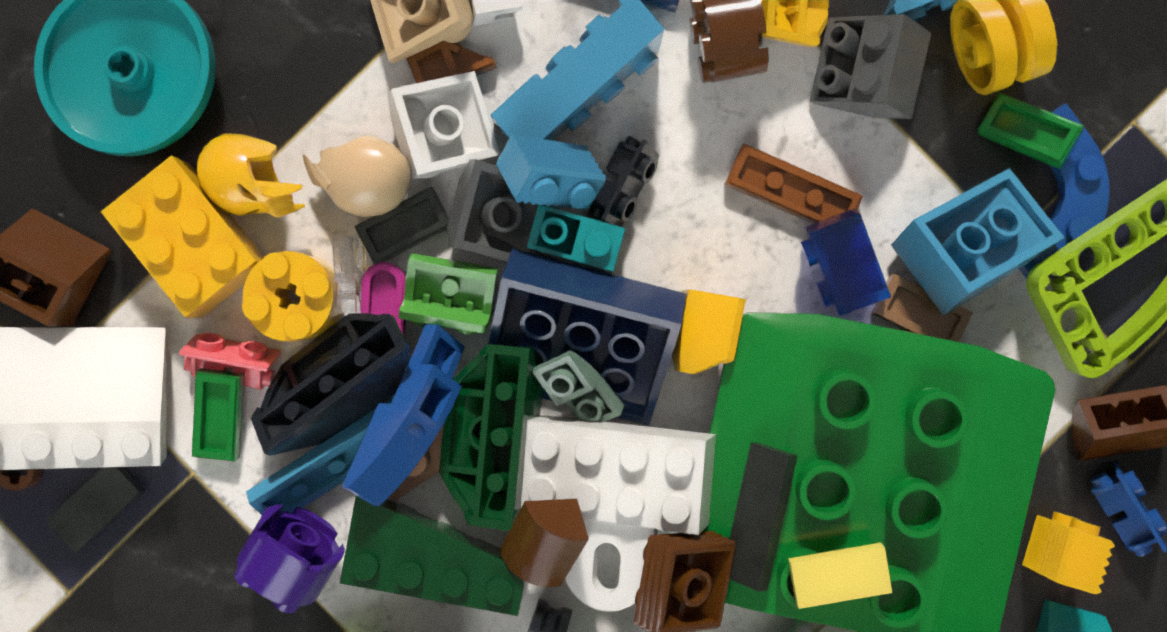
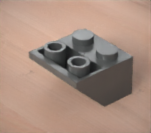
M905 14L829 17L809 102L872 118L912 119L931 33Z

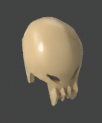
M371 135L359 137L338 147L326 148L324 151L321 150L319 152L321 159L318 164H313L305 154L302 156L313 185L322 187L340 210L359 217L383 215L395 209L407 196L411 184V168L408 159L394 145Z

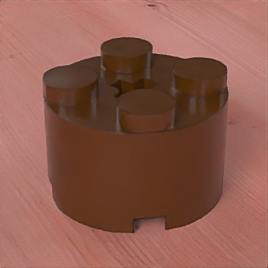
M690 0L693 15L692 18H689L690 32L693 44H700L701 56L698 57V67L702 83H714L767 72L769 62L768 47L759 49V46H762V33H767L761 0Z

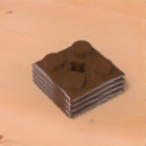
M715 531L701 532L699 535L688 533L650 535L643 550L644 565L640 588L635 596L636 611L634 625H640V629H646V632H694L719 628L722 622L735 541L729 540L728 537H723L722 534H716Z

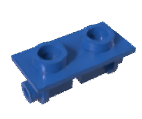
M1117 460L1114 462L1116 474L1109 477L1107 472H1101L1090 479L1093 485L1090 490L1108 517L1120 511H1125L1126 515L1112 521V525L1128 551H1134L1138 557L1144 556L1153 550L1151 545L1158 542L1163 552H1167L1164 535L1167 534V524L1157 508L1148 511L1140 498L1147 493L1133 470L1125 473Z

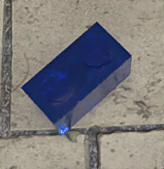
M855 208L804 227L808 239L801 241V245L809 266L818 264L824 280L816 282L825 307L833 305L838 315L842 316L891 297L861 214Z

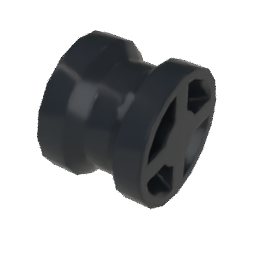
M539 598L527 632H567L572 609L567 607L556 609L550 607L548 601Z

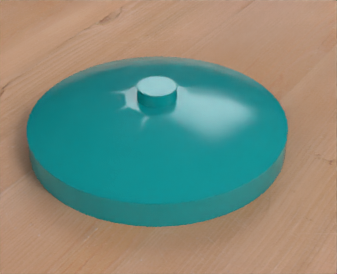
M63 0L47 19L40 33L34 57V76L37 92L51 120L62 132L79 144L115 156H139L164 149L183 137L204 112L212 94L216 72L215 52L209 32L197 12L184 0Z

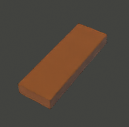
M745 143L741 145L724 184L841 237L847 235L863 198L861 194Z

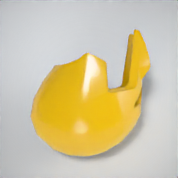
M225 133L212 139L204 146L197 161L198 180L205 195L221 210L234 215L268 213L277 218L305 207V204H294L293 196L290 195L301 190L303 186L301 184L280 183L276 176L272 157L277 151L276 145L243 134Z

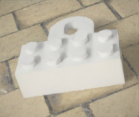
M542 415L527 420L521 507L524 501L577 498L589 540L565 579L571 591L580 601L591 608L607 612L619 611L630 607L635 603V596L640 588L644 565L643 550L649 536L658 534V529L699 535L709 525L716 434L612 422H588L582 419ZM603 543L614 545L620 553L619 583L613 589L601 585L597 577L599 548Z

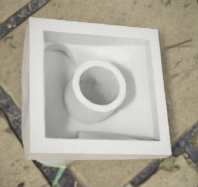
M475 71L393 88L389 91L388 100L391 122L400 151L408 159L411 175L414 179L432 178L440 172L467 166L470 159L485 161L500 156Z

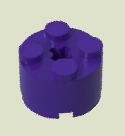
M273 505L262 513L237 558L238 568L234 576L241 586L253 589L261 596L271 600L278 610L285 613H294L299 606L309 605L319 597L342 559L345 548L343 544L338 547L335 541L338 535L337 531L319 515L297 506L293 513L280 511L283 505Z

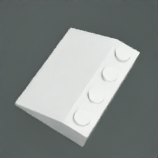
M0 327V470L161 466L167 457V327Z

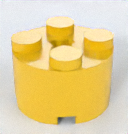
M294 251L274 252L264 256L249 272L243 288L242 310L253 326L269 338L279 341H306L320 336L338 321L344 305L343 290L333 268L321 259ZM290 290H296L295 294L301 297L299 304H291L292 300L288 298Z

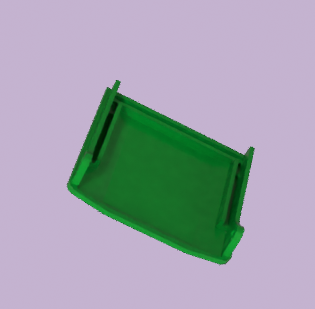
M744 313L734 361L723 364L709 429V434H716L709 525L702 532L715 531L716 534H722L723 537L730 538L750 443L765 444L798 455L768 590L758 592L729 579L725 603L753 611L858 632H999L1056 391L1053 379L1045 371L977 345L817 313ZM875 543H882L884 545L892 593L798 609L788 558Z

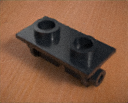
M627 136L624 142L620 141L606 167L608 172L617 175L618 178L615 183L606 179L588 209V215L599 221L604 220L608 224L622 227L624 222H627L633 216L637 207V197L644 184L653 178L658 165L657 159L660 156L646 140L643 139L640 142L631 136Z

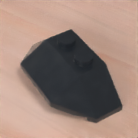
M349 313L280 366L265 393L261 408L257 407L251 417L264 454L272 456L320 445L375 410L378 403H384L395 395L406 370L411 350L394 316L390 314Z

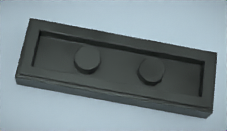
M750 443L729 540L735 541L729 579L760 592L768 590L798 455L765 444Z

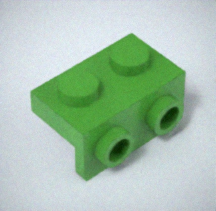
M412 253L408 259L404 301L399 308L398 318L408 320L420 327H424L425 324H434L453 328L456 332L465 335L486 333L493 313L499 268Z

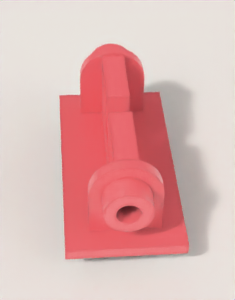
M202 333L196 334L179 351V355L186 356L184 370L190 371L193 377L196 376V371L201 368L227 371V368L233 369V372L245 373L244 386L262 390L265 386L269 387L276 375V371L270 369V367L281 355V350L268 348L265 344L257 341L242 343L226 340L219 334Z

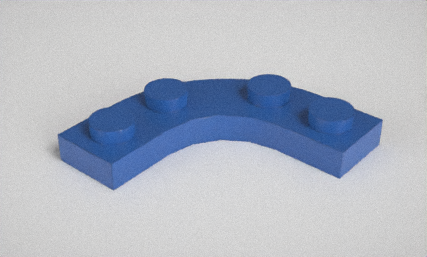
M1067 103L1051 112L1081 124ZM1085 128L1062 169L1049 165L1058 185V200L1054 212L1049 219L1061 232L1064 239L1019 268L1026 279L1029 271L1036 264L1105 219L1110 193L1108 172L1098 146Z

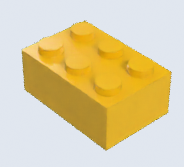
M172 155L101 211L182 315L187 318L205 317L245 284L252 268L264 258L263 254L231 214L215 206L205 195L198 180L197 172L191 164Z

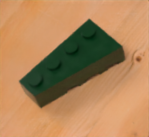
M355 497L339 584L518 616L525 581L508 568L501 556L499 547L464 534L447 523L438 522L416 512V509L403 503L398 504L390 499H386L380 506H373L360 497Z

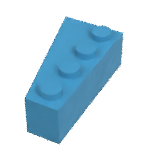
M618 0L620 8L609 18L598 14L585 27L587 30L579 39L580 45L576 48L572 45L564 46L546 65L545 70L548 74L543 79L538 74L530 77L490 115L493 123L508 140L511 135L556 141L555 138L567 128L571 132L576 131L591 118L592 114L589 110L601 100L605 104L611 102L625 89L626 86L622 83L634 72L641 76L659 60L656 53L659 52L665 29L640 0Z

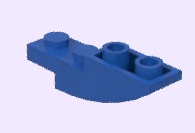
M425 324L392 403H378L342 485L343 488L373 506H380L401 485L424 456L443 426L462 387L452 377L465 346L439 325Z

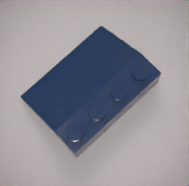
M512 249L501 277L488 344L533 348L536 366L570 350L573 351L602 376L624 404L621 415L615 418L649 426L682 325L686 293ZM541 385L542 399L552 401Z

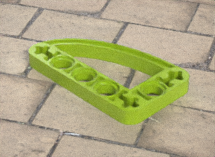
M1167 179L1036 264L1028 273L1026 279L1028 294L1064 365L1075 374L1087 378H1097L1105 374L1140 347L1167 320V275L1134 315L1106 339L1082 292L1083 289L1167 235ZM1160 200L1164 204L1165 215L1160 223L1154 224L1150 215L1151 209ZM1126 224L1130 231V237L1127 244L1119 248L1114 239L1115 232L1120 225ZM1090 247L1094 253V262L1088 270L1082 271L1078 263L1079 256L1085 248ZM1048 276H1059L1051 283L1053 290H1045V287L1050 283ZM1073 308L1077 315V322L1070 331L1065 332L1061 326V318L1067 310ZM1084 348L1090 349L1092 352L1087 356ZM1088 357L1089 363L1087 365L1083 364L1082 362Z

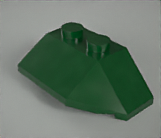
M486 344L479 354L453 378L462 387L443 424L439 474L452 497L464 512L463 515L470 526L510 531L521 509L527 420L540 416L542 400L540 382L532 372L534 367H536L533 348Z

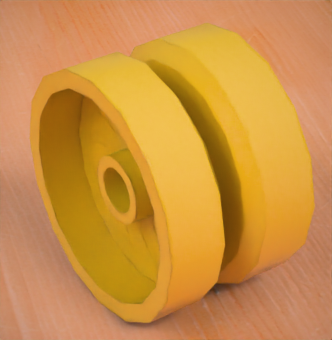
M958 0L953 5L950 16L953 49L964 77L977 93L988 95L1013 85L1014 80L1023 83L1044 76L1052 71L1056 62L1057 38L1055 25L1045 0Z

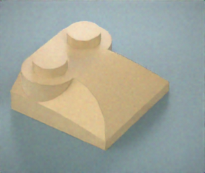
M370 0L388 61L391 63L408 58L443 40L448 43L459 42L469 34L473 26L474 16L469 0Z

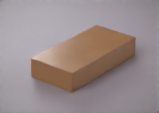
M890 274L871 314L908 332L959 342L973 312L959 306L943 316L922 287L896 274Z

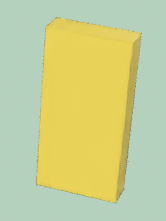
M882 543L788 558L798 609L892 593L886 551Z

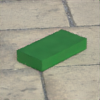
M1001 92L997 95L978 128L979 136L1059 169H1062L1084 131V125Z
M204 368L196 371L191 457L235 462L240 458L245 373Z

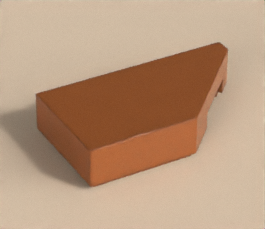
M444 40L406 58L416 83L475 71L476 76L497 68L493 58L466 49L458 43H448Z

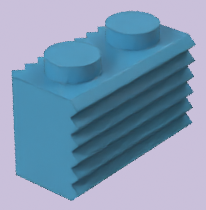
M511 135L496 162L517 203L521 201L524 204L531 202L532 205L539 204L541 206L546 204L547 207L553 204L554 207L560 205L562 208L568 206L569 209L576 208L577 210L582 208L586 210L591 206L606 181V175L602 174V169L598 168L599 163H595V157H591V151H588V146Z

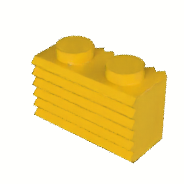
M1054 511L1051 519L1040 515L1036 516L1022 565L1056 583L1096 595L1102 592L1099 585L1104 583L1102 576L1107 574L1104 567L1110 565L1107 558L1112 556L1110 549L1115 546L1111 540L1098 536L1101 527Z

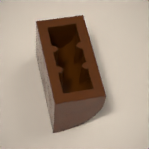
M1166 385L1078 400L1073 409L1071 422L1073 442L1078 460L1084 461L1165 447L1167 445Z
M577 498L524 501L500 548L505 564L520 579L540 587H558L562 585L589 540Z

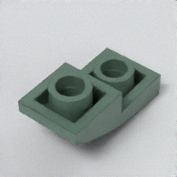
M571 350L534 367L532 371L555 405L559 406L566 403L576 419L588 422H605L622 413L624 404L609 384L589 363Z

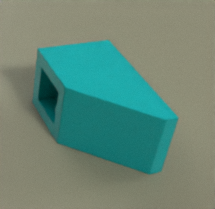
M538 204L526 248L569 263L613 274L625 228Z

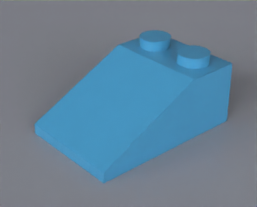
M1009 168L914 219L891 246L944 316L1062 241L1064 236Z

